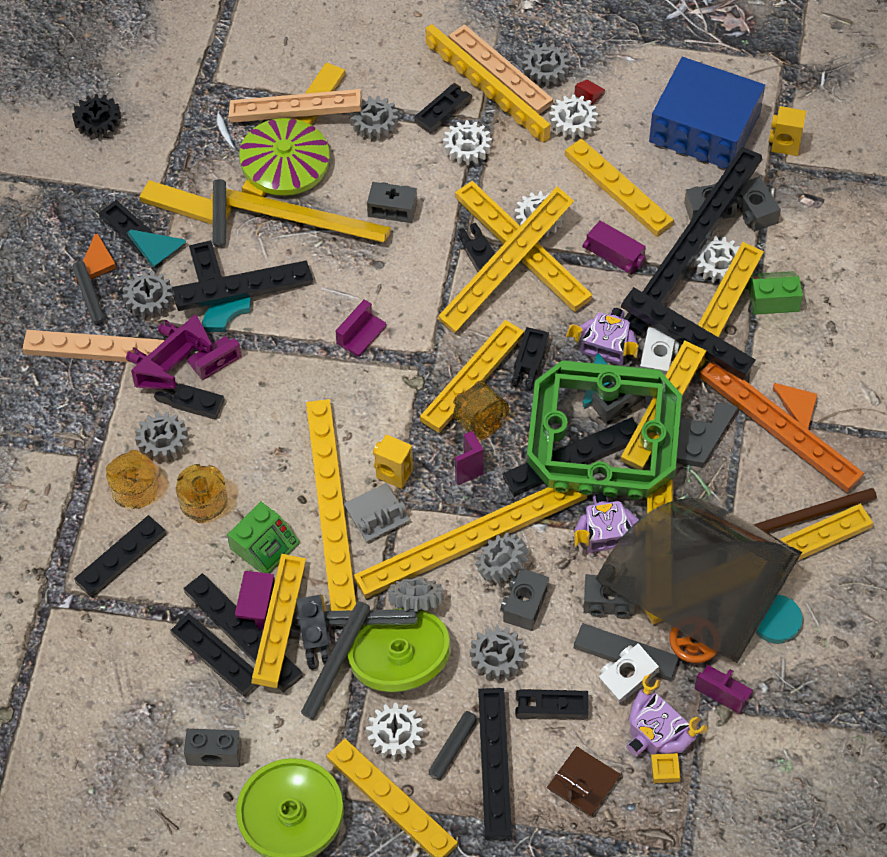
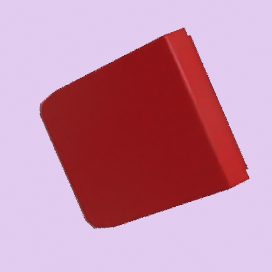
M586 79L575 85L574 95L579 98L584 96V101L591 100V105H593L605 92V89Z

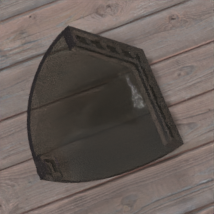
M684 498L663 504L638 520L615 545L595 579L671 626L738 663L801 556L802 551L710 501L699 498Z

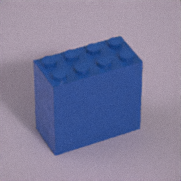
M681 57L652 112L649 142L727 169L740 148L745 146L759 118L766 84Z

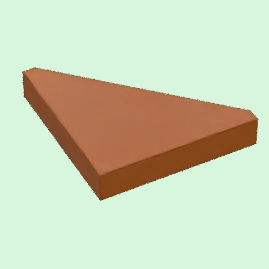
M98 233L95 234L83 259L90 279L116 269V264Z
M774 383L772 390L782 400L783 406L790 416L808 429L817 393Z

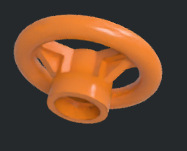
M690 616L679 620L672 627L669 642L673 652L680 659L690 663H703L716 655L720 648L721 638L718 629L712 622L702 617ZM689 624H695L694 631L687 637L677 638L681 628ZM703 626L712 634L713 644L711 648L704 643L701 635ZM696 640L698 643H692L691 641Z

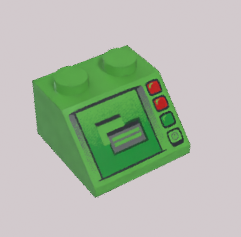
M794 271L752 274L748 281L753 315L800 312L803 294L800 277Z
M262 501L227 534L230 550L261 573L270 574L279 565L281 554L289 555L300 544L297 537L280 515Z

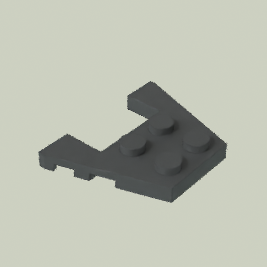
M645 396L646 410L653 399L652 396ZM716 402L712 423L680 418L676 463L703 468L717 446L720 437L728 428L731 419L736 415L737 406Z

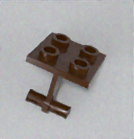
M576 746L549 783L547 789L592 817L621 774Z

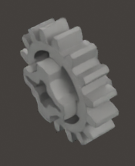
M543 43L540 48L538 45H534V50L528 49L527 55H523L522 70H524L525 76H530L531 81L537 80V85L539 86L542 82H545L546 86H549L550 82L556 85L558 84V79L564 80L565 75H568L570 59H567V52L562 53L561 47L554 49V44L547 47L546 43Z
M368 96V101L362 99L361 112H350L351 126H354V132L360 131V137L367 134L370 140L373 136L380 139L381 134L389 136V130L394 132L395 125H398V110L395 109L394 103L388 104V98L381 101L380 96L373 100L371 96Z
M143 271L141 277L135 274L133 275L134 281H126L127 287H123V301L126 304L127 310H132L134 316L141 313L142 318H145L147 314L154 318V313L158 312L162 315V309H169V302L174 301L170 280H164L162 273L155 276L154 271L150 275H146L145 271Z
M156 412L154 418L147 415V422H139L140 428L135 430L137 436L135 441L139 452L145 453L146 459L154 456L155 462H158L159 458L163 457L164 461L167 462L168 456L171 455L173 458H177V451L184 452L183 445L188 444V431L185 428L184 421H179L176 414L169 417V412H165L164 416H160L159 412ZM175 430L177 432V438L174 437ZM147 436H149V443L146 441Z
M506 533L503 538L497 535L495 541L489 539V545L481 547L483 553L477 554L476 557L479 561L475 565L481 576L488 582L494 580L495 583H498L501 578L507 581L510 574L516 576V570L524 568L521 563L528 561L526 554L529 553V550L522 538H519L515 533L512 536Z
M424 577L406 578L402 581H396V585L391 584L390 589H388L390 605H395L396 609L403 607L404 611L413 609L415 612L422 609L427 611L430 607L436 608V604H442L443 600L442 585L436 584L435 580L427 581V578Z
M496 626L495 631L492 632L487 627L485 635L480 632L477 633V640L471 641V648L473 649H470L472 667L477 666V674L485 672L487 680L491 675H494L496 681H499L501 675H504L508 680L510 672L518 674V666L523 667L525 649H522L523 640L517 641V632L510 635L508 627L504 631H500L499 626ZM515 654L513 659L508 663V659L512 658V655Z

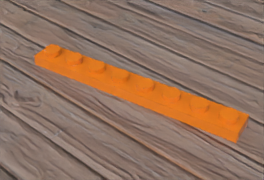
M712 361L700 371L699 378L846 493L863 478L864 472L744 379L738 378Z

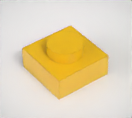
M678 753L651 754L653 783L680 782Z

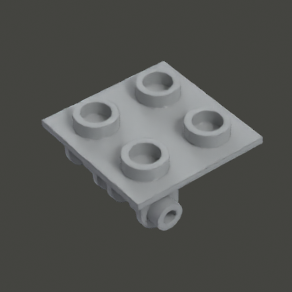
M387 483L343 504L366 542L410 522L409 517L405 513V504L397 500Z

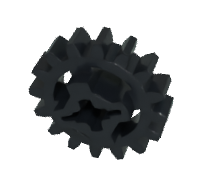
M95 94L93 99L86 96L87 101L79 100L80 106H74L75 112L72 113L75 128H79L80 134L86 132L87 137L95 134V137L99 138L101 133L106 137L108 136L107 131L114 132V126L120 125L119 119H122L119 104H115L113 98L108 100L107 95L99 98L98 94Z

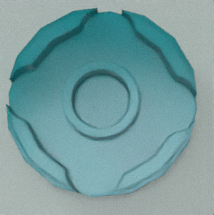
M773 594L757 601L752 610L751 624L760 638L767 642L780 644L797 636L802 626L803 616L799 606L792 599L783 595Z

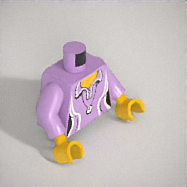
M612 308L610 315L601 312L597 313L594 319H589L580 326L572 324L568 328L567 338L574 337L576 342H579L581 338L580 353L592 357L600 354L604 360L622 366L627 354L637 358L638 343L635 333L629 329L630 322L623 319L625 313L619 308Z
M598 493L593 496L594 505L587 506L586 514L579 518L574 530V546H578V543H585L587 553L634 546L635 532L637 538L641 537V533L651 534L650 523L648 520H639L630 510L624 508L621 502H608L607 496H604L603 493Z
M648 674L642 680L644 689H640L632 703L628 720L630 723L629 733L634 739L626 747L635 757L639 756L645 749L650 754L682 753L696 739V734L706 733L708 727L703 725L697 730L696 725L702 718L694 717L688 723L656 692L652 695L651 691L658 689L661 683L657 679L655 685L651 687L648 684V680L652 674Z

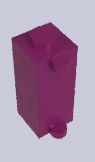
M601 220L587 234V238L582 246L584 249L591 251L631 275L637 268H642L646 261L645 245Z

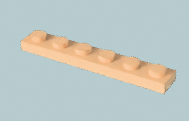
M465 24L448 35L449 39L538 114H541L553 105L552 97Z
M361 89L230 100L229 120L232 123L361 112L362 92Z
M27 330L22 350L24 355L129 362L126 360V355L128 351L133 353V347L149 355L165 340Z

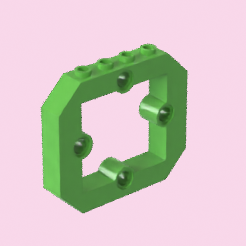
M562 360L535 380L527 463L549 488H553L558 492L576 490L585 495L596 492L603 493L607 497L626 495L628 498L635 500L642 499L643 497L648 498L675 475L682 394L657 369ZM610 382L614 384V387L608 389L603 384ZM559 388L596 391L597 395L605 401L616 399L620 393L656 397L655 419L643 425L640 438L642 446L646 450L652 451L650 471L610 467V465L602 461L591 465L552 461L553 444L566 436L568 425L565 414L557 410ZM558 423L561 427L559 429H552L549 425ZM654 432L659 435V438L651 439L647 434ZM600 473L603 474L606 478L602 481L596 480L593 476L595 474Z

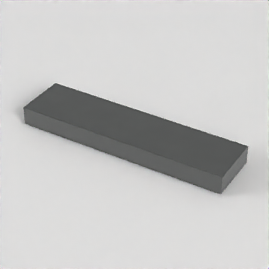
M584 623L580 627L573 647L594 656L616 662L621 658L619 655L625 648L630 645L634 647L639 643L659 666V672L655 676L670 682L679 657L675 654Z

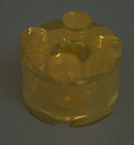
M477 381L465 393L458 394L453 401L455 405L453 411L455 421L467 432L473 431L475 436L480 439H485L495 433L502 425L499 421L503 416L506 418L509 412V404L483 381Z
M131 450L128 453L117 456L106 467V479L112 499L119 506L140 509L149 505L155 499L159 482L155 466L146 455L141 454L138 450Z
M194 464L185 468L179 474L176 494L180 509L187 517L197 523H204L220 515L227 507L228 495L225 480L219 469L212 465L200 466V464Z

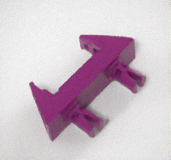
M193 315L180 328L168 320H164L165 325L160 323L158 332L168 338L149 355L144 354L135 347L132 348L133 353L127 352L126 360L136 365L131 370L134 387L148 389L176 388L175 377L169 375L168 372L187 357L193 349L207 353L213 351L212 343L197 315Z

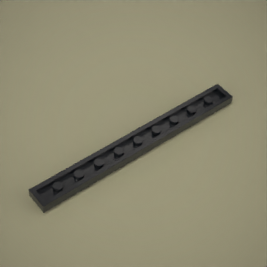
M744 147L740 148L644 288L643 293L663 305L665 304L763 160L761 154ZM629 312L624 318L630 322L629 329L641 336L644 335L650 326Z

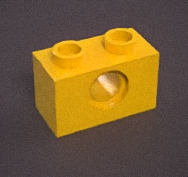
M779 106L778 115L773 114L771 128L774 129L770 130L768 142L773 143L771 152L798 156L806 116L805 110Z
M385 434L382 441H378L373 449L376 478L403 489L413 472L412 445Z

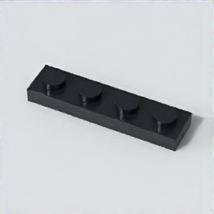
M148 515L74 578L75 583L93 598L166 535L165 529Z
M189 613L170 630L171 634L243 697L256 685L251 683L254 669Z

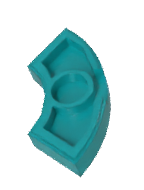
M251 297L211 305L202 320L205 332H225L227 325L233 318L240 314L250 313Z

